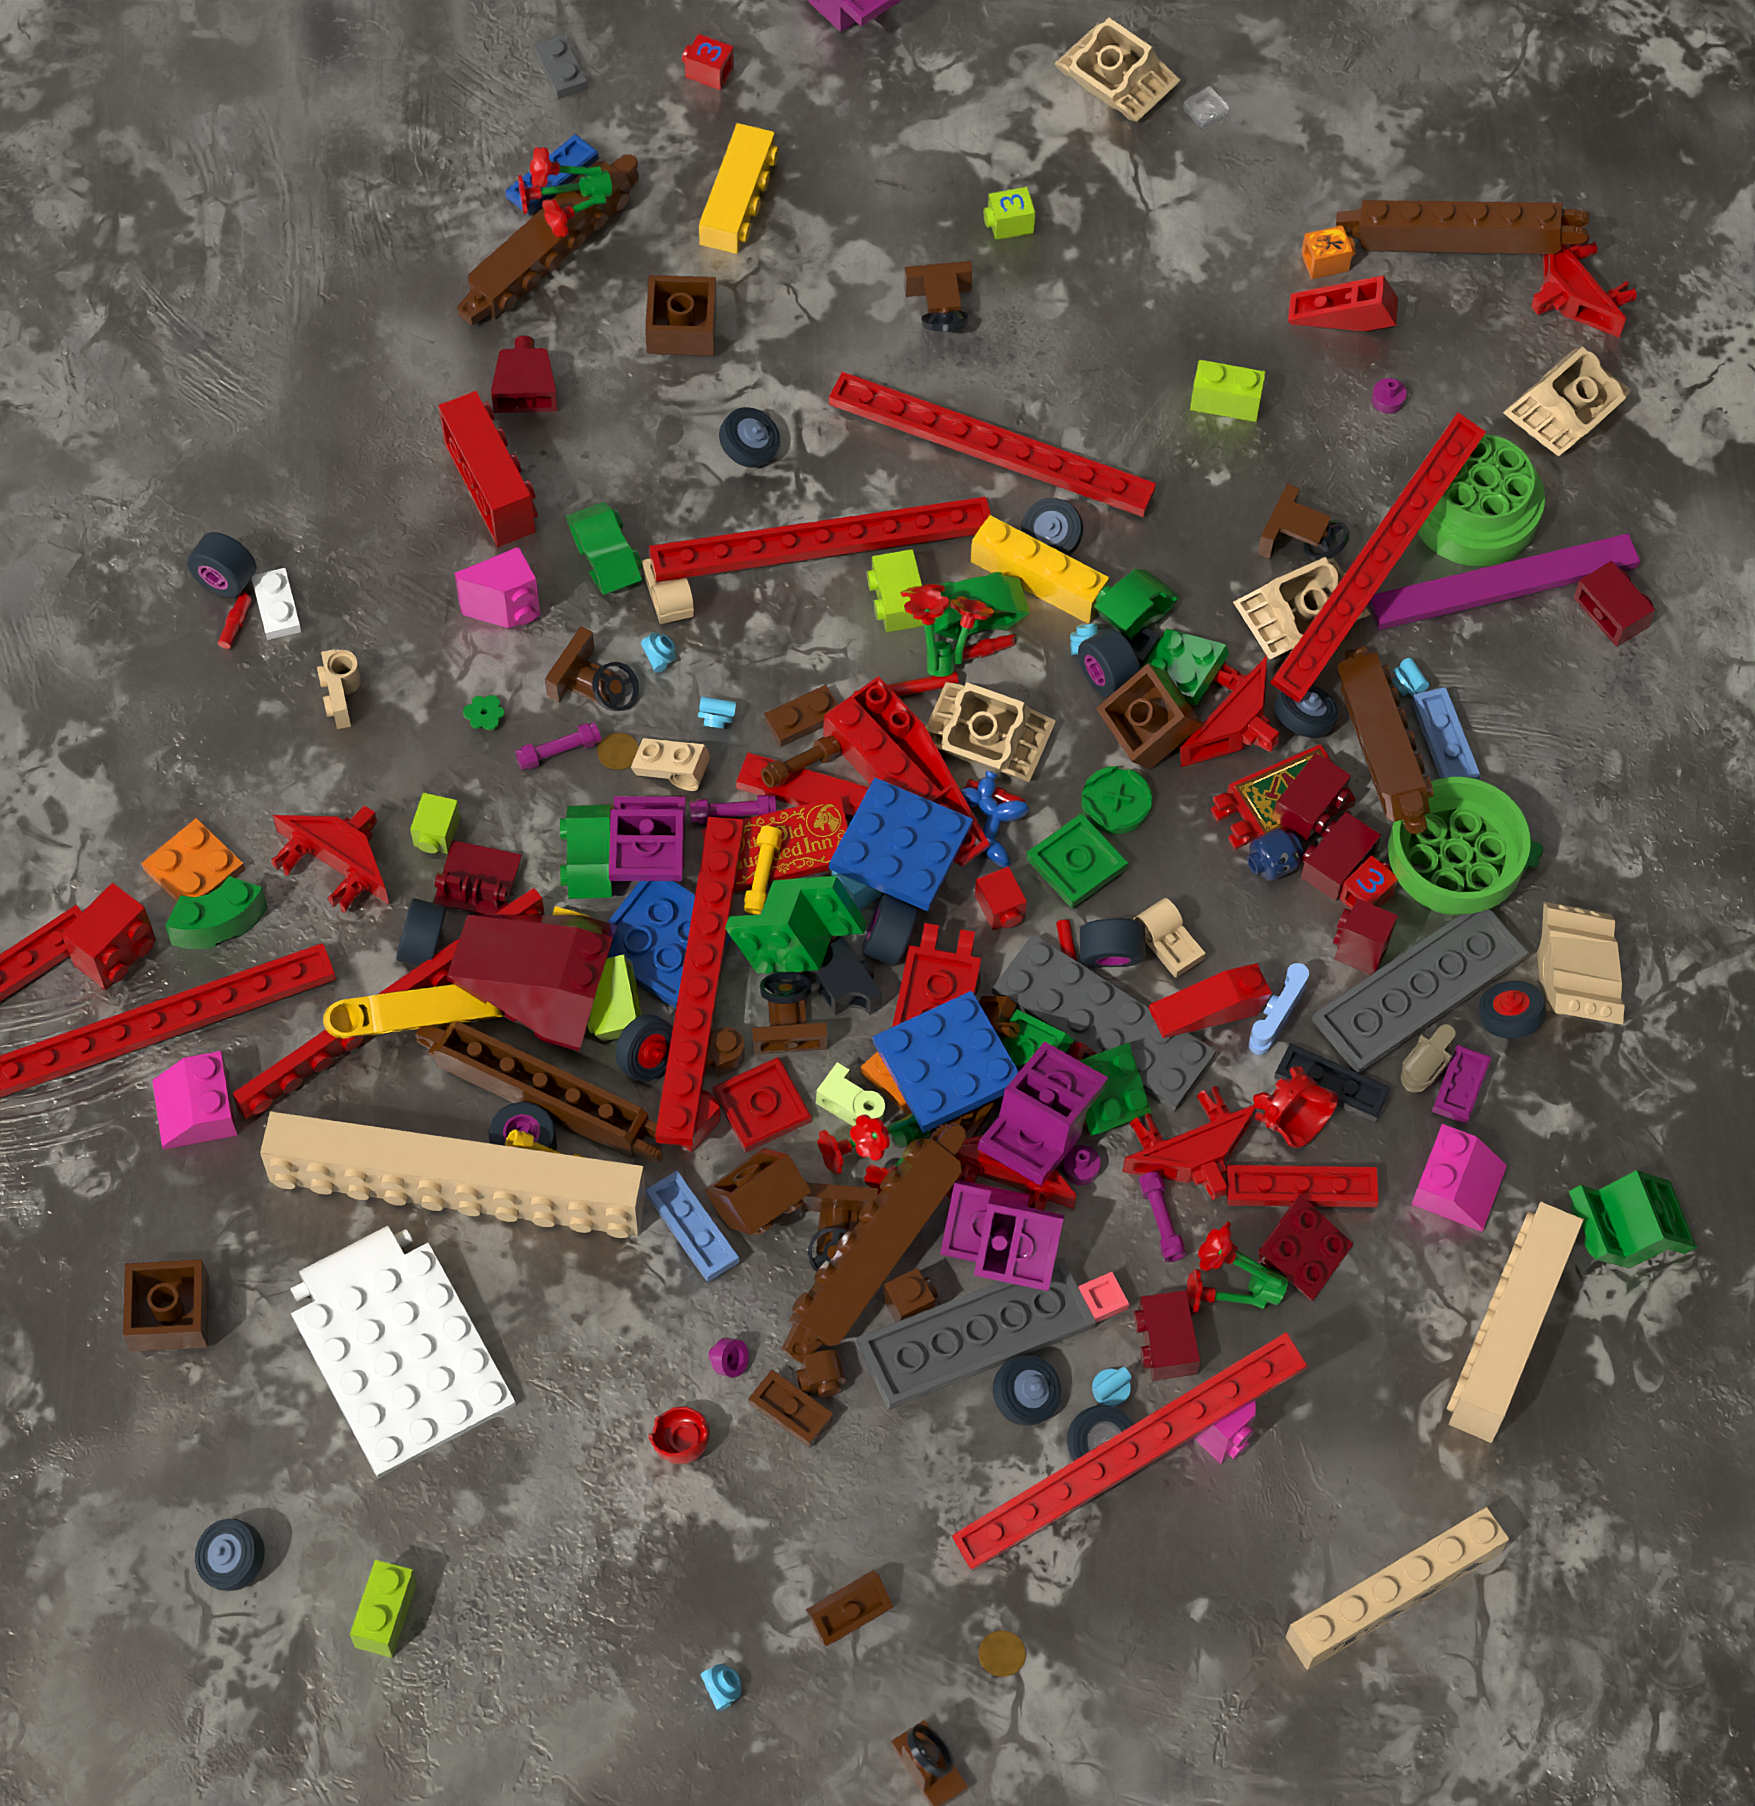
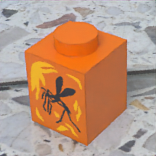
M1343 225L1305 233L1301 255L1311 279L1349 271L1351 259L1355 256V245L1351 237L1347 238Z

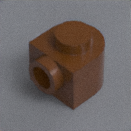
M730 1027L718 1028L712 1031L706 1069L712 1067L716 1077L719 1078L739 1069L745 1059L744 1039L740 1032Z
M824 1350L803 1355L801 1369L796 1370L797 1381L801 1391L807 1392L808 1396L819 1394V1397L823 1398L841 1392V1386L847 1382L837 1350Z

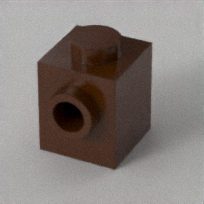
M918 1268L884 1283L883 1301L895 1323L935 1307V1299L938 1298L937 1290L929 1277L924 1279Z

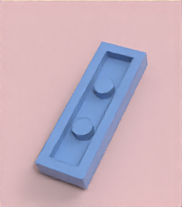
M1443 687L1414 694L1411 703L1440 778L1468 777L1480 780L1481 775L1447 688Z
M677 1170L645 1190L647 1198L707 1283L739 1263L738 1255Z

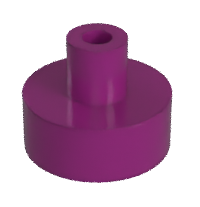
M1381 379L1373 388L1372 404L1380 412L1387 414L1396 413L1403 408L1407 391L1405 386L1396 379Z
M1074 1146L1063 1159V1174L1073 1184H1090L1099 1174L1100 1157L1089 1146Z
M725 1337L720 1339L709 1350L708 1357L715 1373L735 1378L740 1376L746 1369L749 1352L743 1341Z

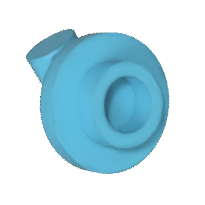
M1097 624L1076 626L1077 631L1070 633L1072 655H1078V647L1082 641L1102 631V629H1097Z
M653 632L640 643L656 673L664 671L667 668V664L676 658L675 644L665 634Z
M1406 658L1399 667L1397 666L1393 669L1396 676L1392 679V682L1403 696L1408 693L1413 696L1428 689V681L1412 658Z
M701 696L698 717L704 718L703 725L724 729L725 722H733L736 702Z
M1121 1367L1118 1370L1106 1369L1101 1371L1093 1380L1092 1393L1094 1398L1101 1405L1112 1407L1122 1405L1130 1394L1131 1386L1129 1381L1132 1379L1131 1374L1125 1367Z
M716 1664L701 1674L717 1711L728 1708L732 1702L740 1697L742 1691L741 1680L734 1669L723 1664Z

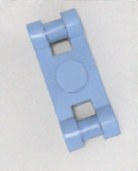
M1294 963L1289 966L1280 996L1274 994L1264 1010V1014L1268 1016L1265 1020H1259L1253 1024L1249 1048L1254 1054L1263 1055L1270 1050L1303 996L1309 976V970L1305 965Z

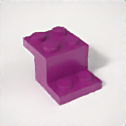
M902 0L807 1L836 29L842 32L856 22L862 27Z
M614 796V808L611 809L609 881H682L683 867H685V797Z
M1044 1041L1005 1088L1000 1115L979 1140L978 1150L1042 1186L1080 1139L1086 1112L1105 1089L1108 1077Z
M957 1179L953 1187L940 1255L976 1262L974 1276L1049 1291L1064 1215L1027 1207L1029 1194Z

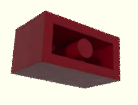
M1612 560L1580 579L1573 597L1616 647L1649 628L1656 610L1649 597L1641 594L1631 583L1629 575L1624 570L1619 569Z
M1315 752L1277 800L1271 819L1307 842L1315 831L1320 834L1326 828L1332 817L1329 814L1334 807L1340 809L1348 799L1351 791L1347 787L1351 775Z
M1345 812L1338 821L1331 820L1321 835L1323 840L1317 847L1312 844L1301 859V862L1304 864L1301 878L1334 901L1339 899L1343 882L1371 855L1373 856L1377 852L1381 834L1348 812Z
M1357 898L1352 910L1345 908L1338 922V930L1332 943L1338 946L1334 960L1369 975L1375 973L1389 947L1398 915Z
M1186 1290L1141 1296L1138 1310L1133 1311V1319L1136 1333H1143L1145 1346L1140 1347L1141 1361L1144 1369H1150L1152 1381L1197 1375L1200 1357Z

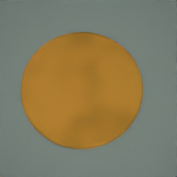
M612 733L604 737L599 743L597 756L599 761L607 768L622 770L632 765L639 746L636 740L628 734Z
M999 1630L988 1634L982 1640L978 1655L981 1665L988 1673L997 1677H1008L1017 1673L1022 1668L1026 1658V1650L1023 1642L1017 1635L1009 1631Z

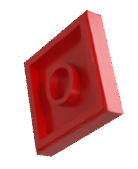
M779 1057L712 1087L713 1094L718 1100L745 1153L812 1122V1116Z

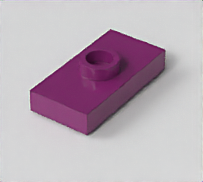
M1457 1044L1432 1112L1467 1125L1492 1057Z

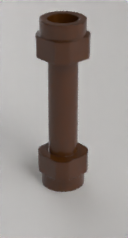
M831 735L815 740L811 749L783 763L780 760H775L762 768V780L769 788L780 786L787 782L790 774L819 760L821 763L832 760L840 754V745L836 738Z

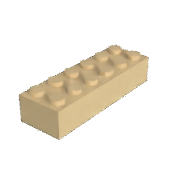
M1540 1202L1535 1214L1527 1212L1447 1406V1410L1453 1412L1448 1425L1492 1443L1505 1416L1584 1219L1543 1202Z

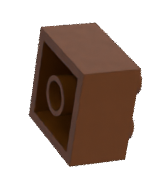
M649 275L645 325L647 354L714 356L717 306L716 277Z
M1149 663L1096 708L1131 762L1148 769H1152L1203 725L1168 672Z
M766 1148L757 1152L704 1190L726 1227L749 1235H759L767 1231L774 1224L772 1221L783 1212L787 1214L798 1209L804 1203L803 1198L811 1193L810 1188L789 1154Z
M202 1259L125 1263L123 1337L130 1352L208 1348L209 1275Z

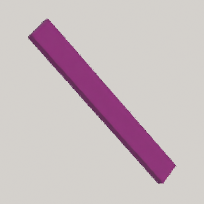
M1627 533L1373 595L1368 604L1378 629L1382 630L1577 583L1580 579L1611 560L1619 569L1624 571L1639 567L1640 559Z

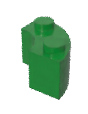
M601 502L566 515L578 551L581 556L586 555L590 565L593 567L594 570L589 571V574L603 595L642 580L638 570L643 568L640 555L636 548L632 549L625 540L620 530L623 529V522L617 509L613 510L605 502Z
M1135 568L1113 587L1110 585L1105 586L1096 598L1097 603L1094 607L1103 619L1132 640L1148 624L1153 622L1159 623L1181 596L1148 570Z
M993 572L987 576L974 577L956 583L945 582L941 584L945 585V590L940 592L941 596L949 599V607L944 609L942 616L936 618L933 627L935 634L958 641L962 629L960 625L962 615L953 609L950 603L951 600H956L957 597H966L970 600L982 601L986 604V607L994 611L993 616L988 617L987 620L976 619L974 627L969 629L968 635L984 630L1006 631L1030 614L1020 579L1004 576L1001 572Z
M610 805L567 806L566 818H560V839L567 840V865H560L561 887L568 886V899L612 898V881H609Z
M228 876L221 887L210 894L198 897L180 895L165 925L171 945L186 949H208L216 947V943L228 940L236 935L237 938L241 937L260 920L268 907L263 888Z

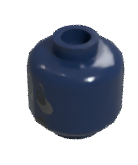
M1277 828L1251 841L1250 855L1247 856V863L1255 875L1260 874L1264 879L1273 881L1298 869L1300 858L1303 857V850L1299 840L1292 832L1287 833L1285 830Z

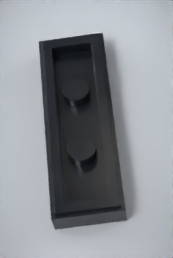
M1292 1043L1289 1044L1275 1072V1079L1279 1080L1282 1078L1286 1080L1293 1078L1289 1070L1296 1065L1298 1068L1302 1066L1304 1071L1317 1082V1086L1325 1087L1337 1093L1339 1098L1338 1107L1374 1123L1377 1122L1390 1094L1391 1087Z

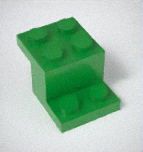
M828 876L773 880L761 914L730 916L725 929L756 973L770 974L820 970L831 937L864 934L868 922L838 877Z
M1636 1170L1599 1190L1579 1185L1569 1191L1573 1201L1571 1205L1572 1213L1574 1216L1584 1219L1582 1222L1586 1235L1584 1243L1587 1251L1595 1260L1630 1269L1666 1250L1686 1254L1697 1248L1670 1180Z

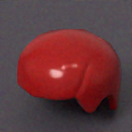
M688 1406L673 1407L655 1418L652 1433L648 1434V1438L660 1458L672 1464H688L697 1460L705 1451L709 1441L710 1427L700 1412Z

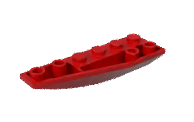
M879 676L824 715L823 735L825 737L831 735L836 738L840 745L842 756L870 785L875 777L973 819L972 827L954 860L955 863L963 867L989 848L990 844L925 725Z

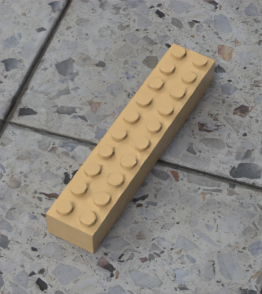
M270 1112L260 1151L269 1181L277 1187L284 1189H294L295 1186L310 1188L313 1192L324 1195L331 1194L333 1191L347 1193L351 1198L358 1200H367L369 1197L384 1199L387 1203L393 1205H405L406 1202L421 1204L425 1209L432 1211L448 1208L458 1210L461 1214L467 1216H479L480 1213L495 1215L496 1218L507 1222L523 1219L530 1220L542 1227H553L554 1224L564 1225L582 1233L598 1230L604 1231L616 1238L639 1235L646 1199L644 1169L640 1165Z

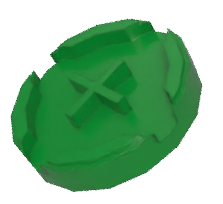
M1109 766L1097 770L1087 779L1081 794V809L1085 817L1094 827L1110 834H1125L1136 830L1147 820L1152 807V791L1147 781L1136 771L1118 769L1119 766Z

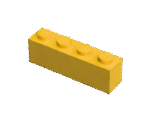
M739 123L736 124L699 223L700 245L738 254L741 243L748 241L751 230V223L749 221L751 216L756 217L758 214L760 191H766L770 178L769 167L770 165H776L779 155V147L775 146V132Z
M989 515L972 539L971 562L991 573L1001 572L1004 576L1019 578L1023 590L1088 624L1091 623L1098 613L1094 605L1097 603L1096 598L1100 591L1109 585L1108 576Z

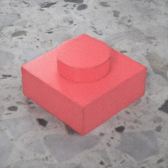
M1113 1272L1078 1286L1096 1323L1128 1310L1129 1303Z

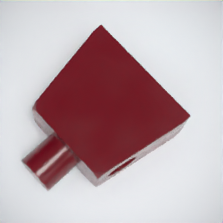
M519 336L514 340V349H502L499 351L491 387L493 413L558 412L556 388L548 350L545 348H534V339L530 336Z

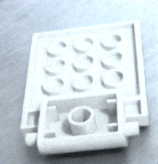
M388 1226L298 1271L303 1282L290 1288L296 1302L308 1296H311L313 1300L312 1303L291 1313L292 1318L378 1479L516 1406L514 1398L429 1243L404 1255L401 1248L413 1242L409 1232L405 1229L393 1235Z

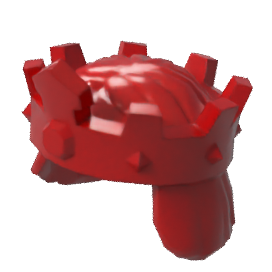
M1296 1065L1289 1070L1293 1078L1286 1080L1280 1078L1276 1082V1089L1271 1095L1261 1092L1253 1096L1255 1108L1266 1111L1263 1114L1257 1112L1255 1120L1264 1123L1267 1128H1271L1273 1131H1278L1284 1137L1288 1146L1298 1149L1307 1145L1323 1128L1333 1114L1339 1098L1336 1092L1317 1086V1082L1313 1077H1310L1302 1066L1298 1068Z

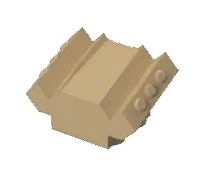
M1109 17L1104 23L1097 24L1054 63L1065 76L1072 77L1088 92L1111 108L1119 110L1129 120L1136 122L1181 81L1159 60L1149 44Z
M1583 346L1579 349L1576 347L1503 413L1559 457L1625 400L1631 389L1601 367L1599 359L1595 354L1588 352Z
M1324 557L1272 580L1263 587L1233 601V603L1270 660L1294 648L1340 582L1344 573L1334 558L1326 559ZM1366 607L1356 622L1371 615Z
M946 682L926 725V729L938 751L982 768L1008 775L1016 780L1030 782L1056 720L1029 708L1025 702L966 682L964 686Z
M1544 902L1542 937L1537 951L1540 991L1545 999L1546 1011L1559 1015L1566 1014L1623 1025L1625 1005L1621 1000L1622 977L1618 942L1614 937L1615 920L1611 914Z

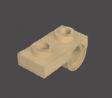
M650 558L641 560L643 565L642 571L660 625L694 617L693 599L687 579L680 578L656 582Z
M334 649L321 652L324 666L317 667L321 688L328 686L330 695L323 697L327 717L334 716L337 729L351 727L345 695L355 692L361 684L357 658L352 652L347 650L335 651ZM344 670L349 671V672L346 673V674H337V673H339L340 671H344Z
M643 738L631 769L637 776L666 778L680 789L696 791L710 761V752L704 744Z
M1163 898L1132 919L1144 925L1146 944L1175 978L1205 959L1206 953L1182 926V917L1176 906L1169 899Z

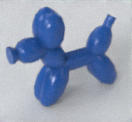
M986 771V777L981 779L977 790L968 787L960 791L970 808L979 807L981 812L987 816L983 833L990 845L984 852L992 862L1005 868L1011 863L1009 854L1004 846L995 840L1001 821H1015L1024 817L1029 812V807L1025 802L1019 800L998 804L992 798L996 788L994 779L997 778V774Z

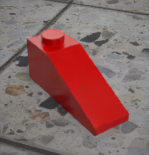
M1384 275L1292 293L1290 296L1288 321L1291 325L1355 331H1370L1396 326L1398 297Z
M1254 963L1225 970L1155 1001L1148 1008L1162 1038H1167L1257 1016L1272 995V992L1258 964Z

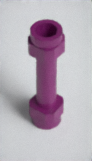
M584 723L577 726V732L533 747L531 743L521 746L520 749L514 751L520 769L525 770L538 767L539 760L583 745L585 749L595 746L596 743L602 741L596 723Z
M757 795V801L708 804L707 799L689 801L691 823L698 822V824L707 823L708 817L759 816L776 811L775 796Z
M1159 1172L1146 1173L1140 1176L1138 1181L1143 1199H1149L1162 1239L1159 1242L1161 1254L1167 1263L1179 1261L1186 1256L1185 1245L1182 1236L1175 1233L1163 1197L1166 1189Z

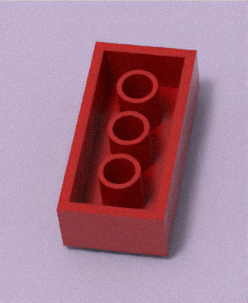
M473 391L439 404L444 444L497 547L536 533L534 519L538 517V513L532 501L536 499L534 489L528 479L523 481L520 475L522 468L516 454H509L506 448L508 441L501 427L496 428L492 421L495 418L488 401L482 403L477 391Z

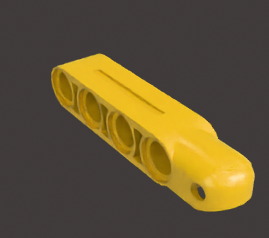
M446 985L343 999L331 1004L326 1009L323 1015V1024L330 1035L336 1038H350L419 1029L420 1026L430 1025L436 1027L450 1025L451 1021L465 1023L502 1017L504 1014L502 1010L487 1002L484 1004L458 986Z

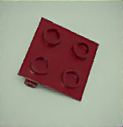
M452 840L442 874L437 873L434 886L437 888L433 903L483 915H494L508 904L522 854Z
M1300 1194L1258 1250L1260 1256L1258 1263L1269 1269L1275 1267L1310 1301H1313L1353 1246V1243Z

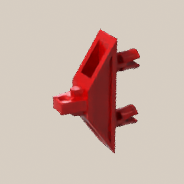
M1588 235L1585 243H1575L1568 246L1561 244L1559 252L1555 254H1542L1544 284L1540 288L1541 291L1534 294L1530 306L1535 313L1540 315L1556 308L1557 311H1560L1567 318L1620 338L1626 317L1619 308L1636 300V290L1633 288L1627 291L1630 283L1628 281L1623 282L1608 292H1604L1579 262L1597 253L1596 242L1588 244L1590 235Z
M1267 655L1247 675H1243L1224 661L1221 670L1217 672L1212 681L1233 692L1202 722L1203 725L1189 736V739L1180 747L1181 767L1240 751L1246 745L1251 746L1255 744L1272 752L1279 744V732L1270 726V720L1264 716L1267 687Z
M364 805L351 819L346 817L343 820L337 816L272 815L276 831L290 840L271 859L272 865L277 870L283 867L284 874L288 876L305 854H312L346 877L327 898L333 907L339 903L341 912L346 913L350 905L363 890L370 892L389 905L386 888L369 845V841L373 837L370 831L377 823L375 811Z
M1212 1086L1211 1098L1205 1090L1197 1095V1100L1201 1103L1210 1123L1168 1140H1163L1150 1113L1145 1114V1127L1136 1117L1130 1122V1126L1144 1150L1125 1157L1122 1172L1136 1175L1159 1172L1162 1179L1185 1183L1193 1181L1196 1186L1202 1183L1212 1201L1226 1195L1227 1185L1222 1177L1223 1174L1227 1173L1225 1163L1254 1120L1257 1108L1251 1105L1237 1112L1230 1113L1219 1092L1218 1086Z
M982 1136L964 1139L965 1142H962L961 1148L954 1156L961 1162L962 1173L957 1178L958 1180L975 1183L977 1176H981L1026 1192L1030 1195L1027 1205L1029 1208L1044 1211L1047 1202L1051 1201L1073 1210L1075 1209L1077 1195L1056 1169L1045 1183L1040 1186L978 1150L979 1140ZM954 1184L946 1194V1196L950 1199L952 1197Z

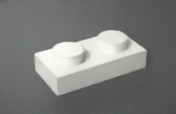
M281 568L253 575L252 581L267 640L300 633L301 628L286 569Z

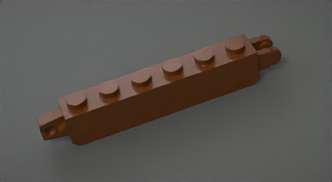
M623 154V156H620V159L618 158L611 165L605 161H595L588 167L600 166L601 171H608L612 182V194L610 197H605L606 203L593 205L575 213L574 218L567 220L568 236L556 237L551 226L545 220V210L542 208L468 274L469 293L457 306L458 316L472 326L488 315L496 320L503 312L511 310L523 294L527 291H532L539 283V280L549 271H554L560 265L562 259L571 251L579 249L591 233L595 230H600L610 216L617 210H622L629 202L630 189L639 178L638 170H636L638 161L635 155ZM580 174L570 184L579 183L580 177H585V175ZM578 190L559 193L553 199L558 202L561 209L567 205L575 206L588 200L589 197H583L581 191Z
M1362 200L1360 209L1337 212L1336 227L1343 225L1346 235L1359 238L1361 247L1367 251L1555 254L1561 250V244H1582L1587 241L1588 230L1583 228V226L1589 224L1590 215L1587 211L1580 209H1563V203Z
M1365 646L1354 650H1346V660H1343L1337 666L1342 684L1341 693L1386 819L1394 822L1402 820L1407 832H1410V834L1423 833L1427 828L1425 814L1430 813L1428 798L1434 797L1430 777L1422 776V774H1425V767L1421 753L1414 754L1417 751L1413 732L1412 730H1405L1409 728L1404 708L1397 709V707H1400V700L1396 686L1389 687V685H1392L1389 667L1387 664L1381 665L1377 652L1370 654Z
M451 1021L449 1026L444 1025L442 1029L429 1025L420 1026L415 1034L417 1043L429 1049L428 1055L435 1059L437 1067L513 1103L529 1102L537 1104L549 1113L555 1123L631 1159L634 1155H637L653 1163H659L661 1160L662 1152L643 1141L645 1136L656 1140L657 1123L649 1120L648 1113L642 1107L459 1021Z
M959 1124L939 1125V1128H936L937 1131H934L929 1139L919 1138L912 1141L902 1153L904 1160L897 1170H892L885 1176L880 1184L882 1190L874 1201H869L862 1208L858 1215L860 1221L852 1232L848 1231L842 1236L836 1246L838 1252L830 1262L824 1263L818 1269L814 1276L816 1282L810 1291L799 1296L793 1304L792 1311L794 1313L788 1320L793 1326L781 1350L794 1361L803 1364V1355L812 1354L821 1344L827 1346L840 1344L962 1173L961 1162L954 1156L961 1148L962 1142H965L964 1139L967 1133H965L963 1126H959Z

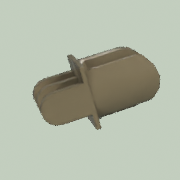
M1447 1024L1441 1025L1429 1040L1420 1035L1417 1045L1402 1064L1400 1078L1402 1085L1407 1091L1413 1093L1422 1092L1426 1087L1434 1083L1442 1071L1446 1072L1452 1056L1449 1054L1455 1037V1029Z

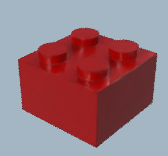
M113 882L61 933L73 965L104 990H107L113 983L121 981L127 974L128 968L139 957H144L148 954L156 940L145 907Z

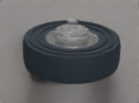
M1106 1405L1089 1407L1080 1412L1069 1427L1067 1434L1069 1454L1073 1461L1134 1424L1124 1412L1115 1407Z

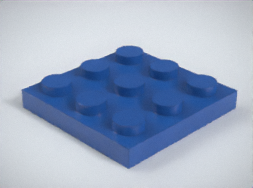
M874 777L829 862V869L929 911L972 827L973 819Z
M639 881L608 920V923L618 925L608 958L625 955L633 963L636 984L676 1009L695 894L674 881ZM728 933V935H727L726 945H727V944L730 942V940L732 939V937L729 935V933Z
M972 991L872 1037L876 1050L923 1133L1003 1096L1005 1088L1019 1073Z

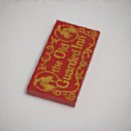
M841 796L744 819L745 829L734 893L752 889L760 847L756 842L762 826H771L782 831L781 848L779 851H774L767 885L772 884L773 880L795 879L830 870L829 862L848 828ZM706 828L701 829L703 840L705 839Z

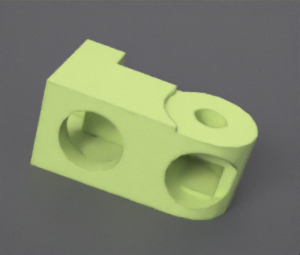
M837 1062L817 1089L816 1104L852 1126L856 1125L857 1117L862 1114L868 1115L871 1119L879 1118L883 1122L885 1113L883 1097L874 1091H864L850 1082L849 1069Z

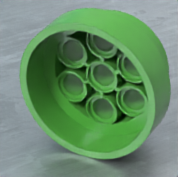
M1485 434L1417 533L1434 552L1459 564L1492 566L1509 561L1529 546L1538 530L1545 506V491L1541 478L1527 455L1517 445L1502 437Z
M1445 777L1431 781L1434 797L1428 798L1430 813L1425 814L1427 821L1426 830L1423 833L1420 832L1414 835V833L1410 834V832H1407L1402 820L1393 822L1388 842V856L1392 871L1407 893L1421 905L1432 911L1447 915H1460L1488 910L1504 901L1514 891L1522 877L1531 845L1527 821L1517 804L1503 791L1489 783L1468 777ZM1456 828H1464L1470 833H1462ZM1422 834L1432 835L1435 839H1426ZM1482 852H1491L1495 857L1485 856ZM1447 858H1456L1461 863H1452ZM1413 864H1421L1426 869H1417L1413 866ZM1473 882H1482L1487 887H1478Z

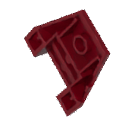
M467 915L447 980L484 1004L489 1002L505 1012V1017L514 1023L517 1020L535 1031L534 1035L539 1039L580 1051L593 1002L618 925L583 915Z

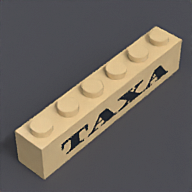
M1485 1507L1292 1623L1286 1639L1308 1671L1502 1554L1509 1538L1489 1509Z

